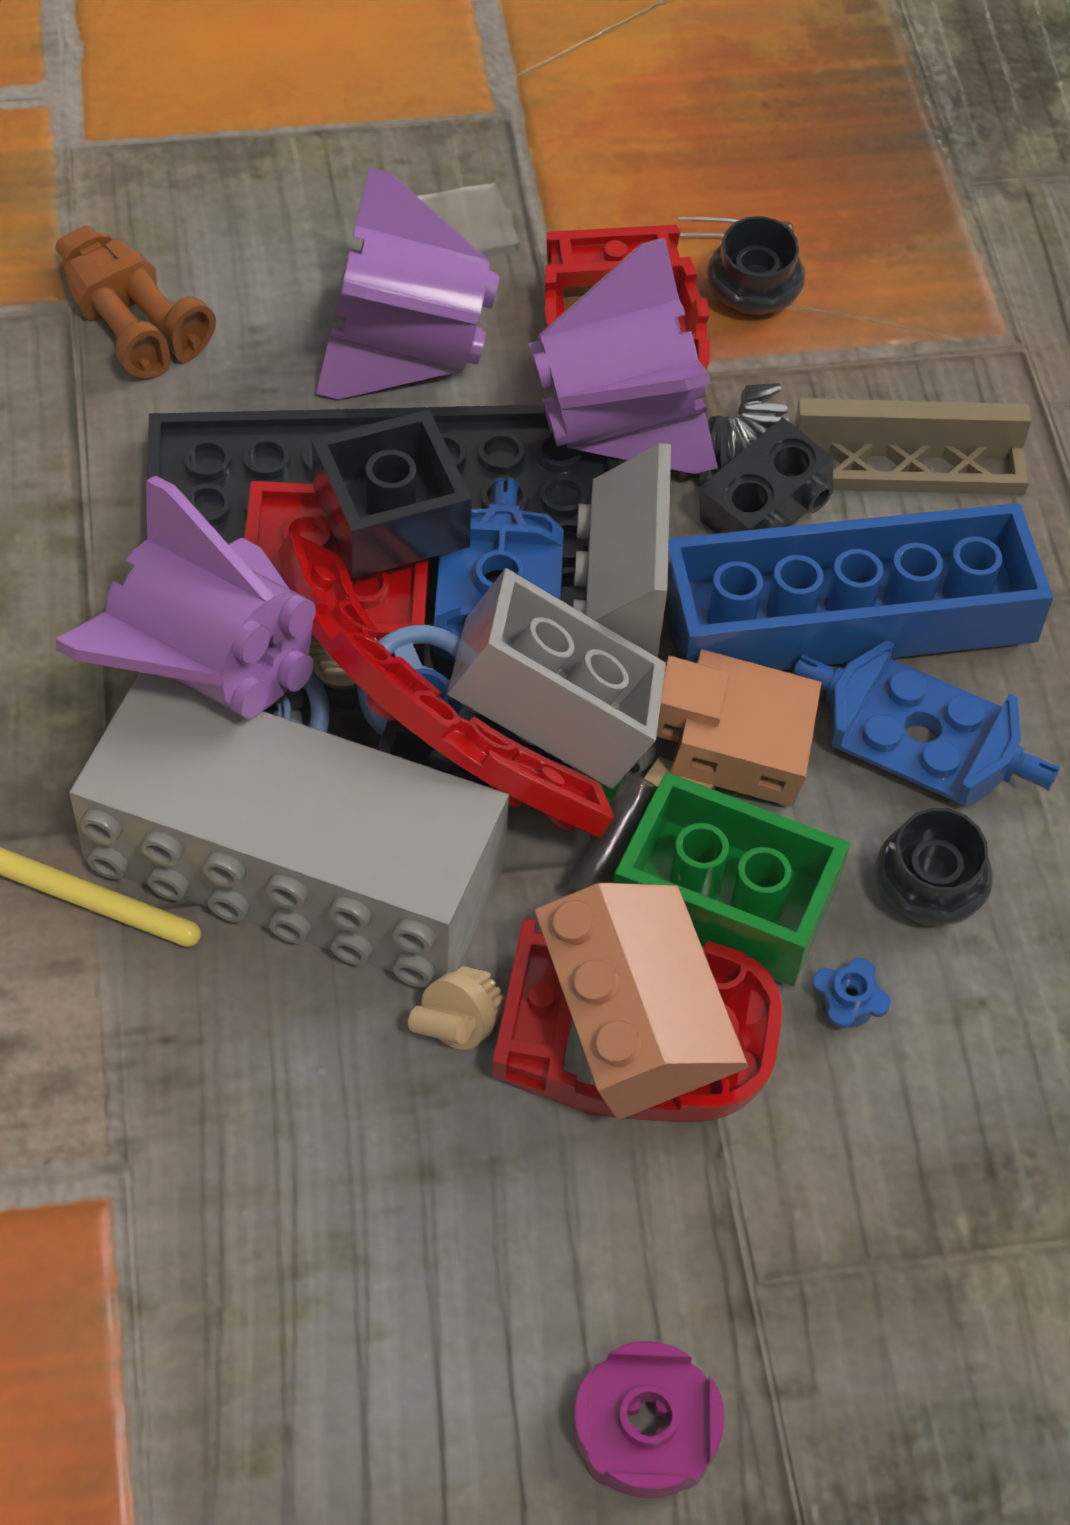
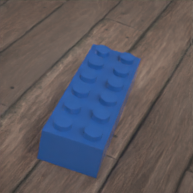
M1021 503L669 538L668 577L665 608L677 658L696 663L701 649L776 670L795 669L802 654H806L808 657L826 665L850 663L885 640L894 643L891 658L1034 643L1039 641L1054 598Z

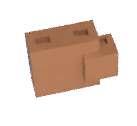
M701 649L696 663L668 656L664 674L657 737L678 742L670 773L793 807L807 774L822 682Z

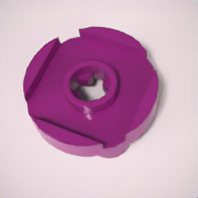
M651 1341L634 1342L622 1345L608 1353L606 1360L596 1365L591 1374L590 1371L588 1372L577 1392L573 1414V1431L578 1450L585 1459L587 1470L594 1480L602 1485L612 1486L624 1494L641 1498L670 1496L683 1489L692 1488L701 1481L706 1469L715 1458L724 1431L725 1414L719 1388L710 1375L707 1380L703 1372L691 1363V1356L669 1344ZM641 1403H654L656 1415L668 1417L669 1427L658 1428L655 1436H646L641 1434L639 1427L630 1425L627 1416L637 1415Z

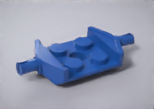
M504 477L496 479L493 482V504H489L488 509H471L469 548L439 556L434 626L450 631L459 638L462 636L465 619L493 584L484 577L491 571L507 568L559 600L561 599L564 529L547 514L519 510L517 505L519 485L516 480L508 478L507 492H504ZM433 645V653L455 662L456 659L447 651Z
M887 640L848 663L845 669L839 667L835 670V668L812 659L806 654H802L793 674L822 682L821 690L827 691L825 702L831 704L829 737L831 746L964 806L980 801L1001 781L1004 780L1009 783L1013 774L1041 786L1047 791H1050L1060 769L1059 765L1056 766L1029 753H1025V748L1019 746L1021 732L1017 696L1009 693L1003 707L891 659L894 643ZM912 726L925 727L933 732L936 740L931 742L916 741L907 734L905 729Z

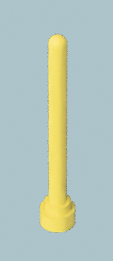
M0 847V875L184 947L196 945L201 938L200 927L191 920Z

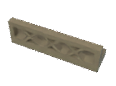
M799 398L794 426L840 463L833 470V490L1021 495L1026 493L1028 477L1023 447L1031 425L1029 404ZM870 456H886L898 466L892 471H876L864 461ZM928 457L943 458L953 465L954 468L948 473L933 472L921 462ZM983 459H1008L1010 474H991L981 467L979 463Z

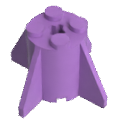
M369 167L353 232V237L362 239L363 243L361 250L349 248L335 307V317L343 318L344 324L343 327L331 326L316 391L318 395L338 400L463 371L466 363L478 365L486 332L482 331V328L478 327L477 324L481 308L492 309L500 277L496 272L489 271L490 261L397 177L392 173Z
M664 238L642 243L542 331L538 335L539 341L528 343L534 371L536 377H539L542 390L551 389L552 397L542 399L548 426L550 432L553 433L556 446L567 444L569 449L629 460L658 443L671 444V469L697 474L718 468L705 414L707 407L701 400V398L706 397L704 386L711 385L709 372L698 359L691 331L681 332L678 317L686 314L679 300L667 244Z
M157 476L146 480L147 540L136 547L125 560V562L134 566L128 574L124 585L113 581L107 597L106 611L57 637L56 650L75 661L160 676L186 685L244 718H255L261 711L281 698L287 690L298 691L309 680L314 664L312 657L307 654L312 638L311 631L316 612L315 604L288 588L261 547L244 538H240L228 545L175 485Z

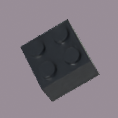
M429 409L311 439L313 488L342 556L345 558L352 579L470 547L472 498Z

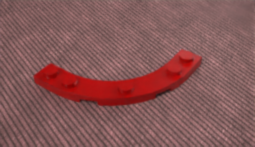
M292 531L289 532L278 550L286 585L290 590L311 600L315 604L316 612L313 620L312 634L343 671L368 694L366 702L374 712L388 720L399 721L428 745L488 783L489 788L509 794L510 805L521 806L522 803H525L544 812L553 823L565 830L573 831L577 827L599 838L603 835L613 821L614 815L600 782L520 745L475 716L470 721L459 717L448 703L439 698L442 694L441 691L419 674L403 657H392L390 652L375 640L379 631L357 599L345 558Z

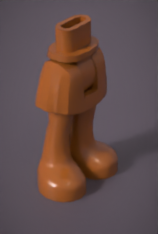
M83 226L62 236L57 241L56 250L62 256V267L80 312L84 318L90 321H95L101 317L104 318L117 337L115 354L127 373L138 378L161 376L168 370L170 365L169 350L180 363H187L198 356L208 344L216 327L214 312L202 300L191 296L181 298L173 305L156 285V268L135 249L117 238L112 239L107 233H97L91 226ZM136 304L151 323L138 321L128 307Z

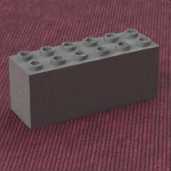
M139 672L69 792L84 862L98 874L109 879L118 880L124 877L149 886L159 896L169 900L179 901L186 899L209 907L216 915L231 922L245 920L270 929L276 936L290 943L301 944L308 942L328 949L341 960L353 965H365L367 963L393 972L400 980L415 987H427L442 975L455 972L459 968L505 866L509 794L263 711L255 718H244L186 685L148 673Z

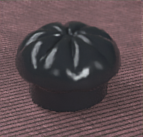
M765 216L746 217L734 222L725 231L722 244L712 254L707 265L709 285L715 296L729 308L737 309L744 314L752 316L770 312L774 313L790 306L800 294L805 283V269L798 256L799 246L797 237L782 222Z
M929 808L915 813L902 827L885 840L878 852L876 873L884 898L897 912L917 923L942 926L962 922L979 910L990 895L993 885V871L988 857L987 841L976 823L967 815L950 808Z

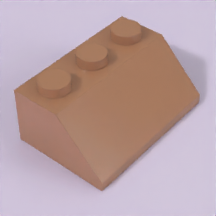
M597 883L534 909L597 1090L617 1120L749 1068L678 886Z

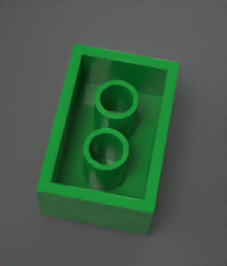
M665 771L615 872L614 883L678 886L702 947L710 941L743 952L748 957L759 962L774 980L795 987L839 885L850 842Z

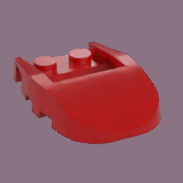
M678 225L547 232L544 307L546 328L565 312L563 288L594 286L640 244L664 238L667 244L679 300L686 314L678 317L681 332L691 331L699 361L706 370L709 365L710 340L707 339V321L710 313L707 298H701L696 285L697 273L691 258L680 257L677 245L681 233Z
M523 919L493 1058V1077L590 1115L615 1117L595 1085L578 1081L577 1074L563 1070L573 1018L543 933L536 932L537 919ZM710 941L702 947L749 1068L625 1117L626 1119L673 1122L711 1121L726 1117L740 1110L757 1096L767 1083L775 1066L783 1014L782 999L778 986L770 973L759 962L748 957L743 952Z

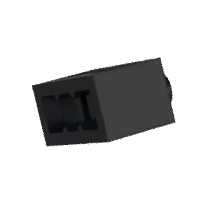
M782 417L699 487L700 521L716 534L792 526L807 512L815 513L820 510L830 499L834 489V457ZM794 473V474H798V475H797V476H786L785 474ZM744 509H756V510H758V511H756V512H743L742 510H744Z

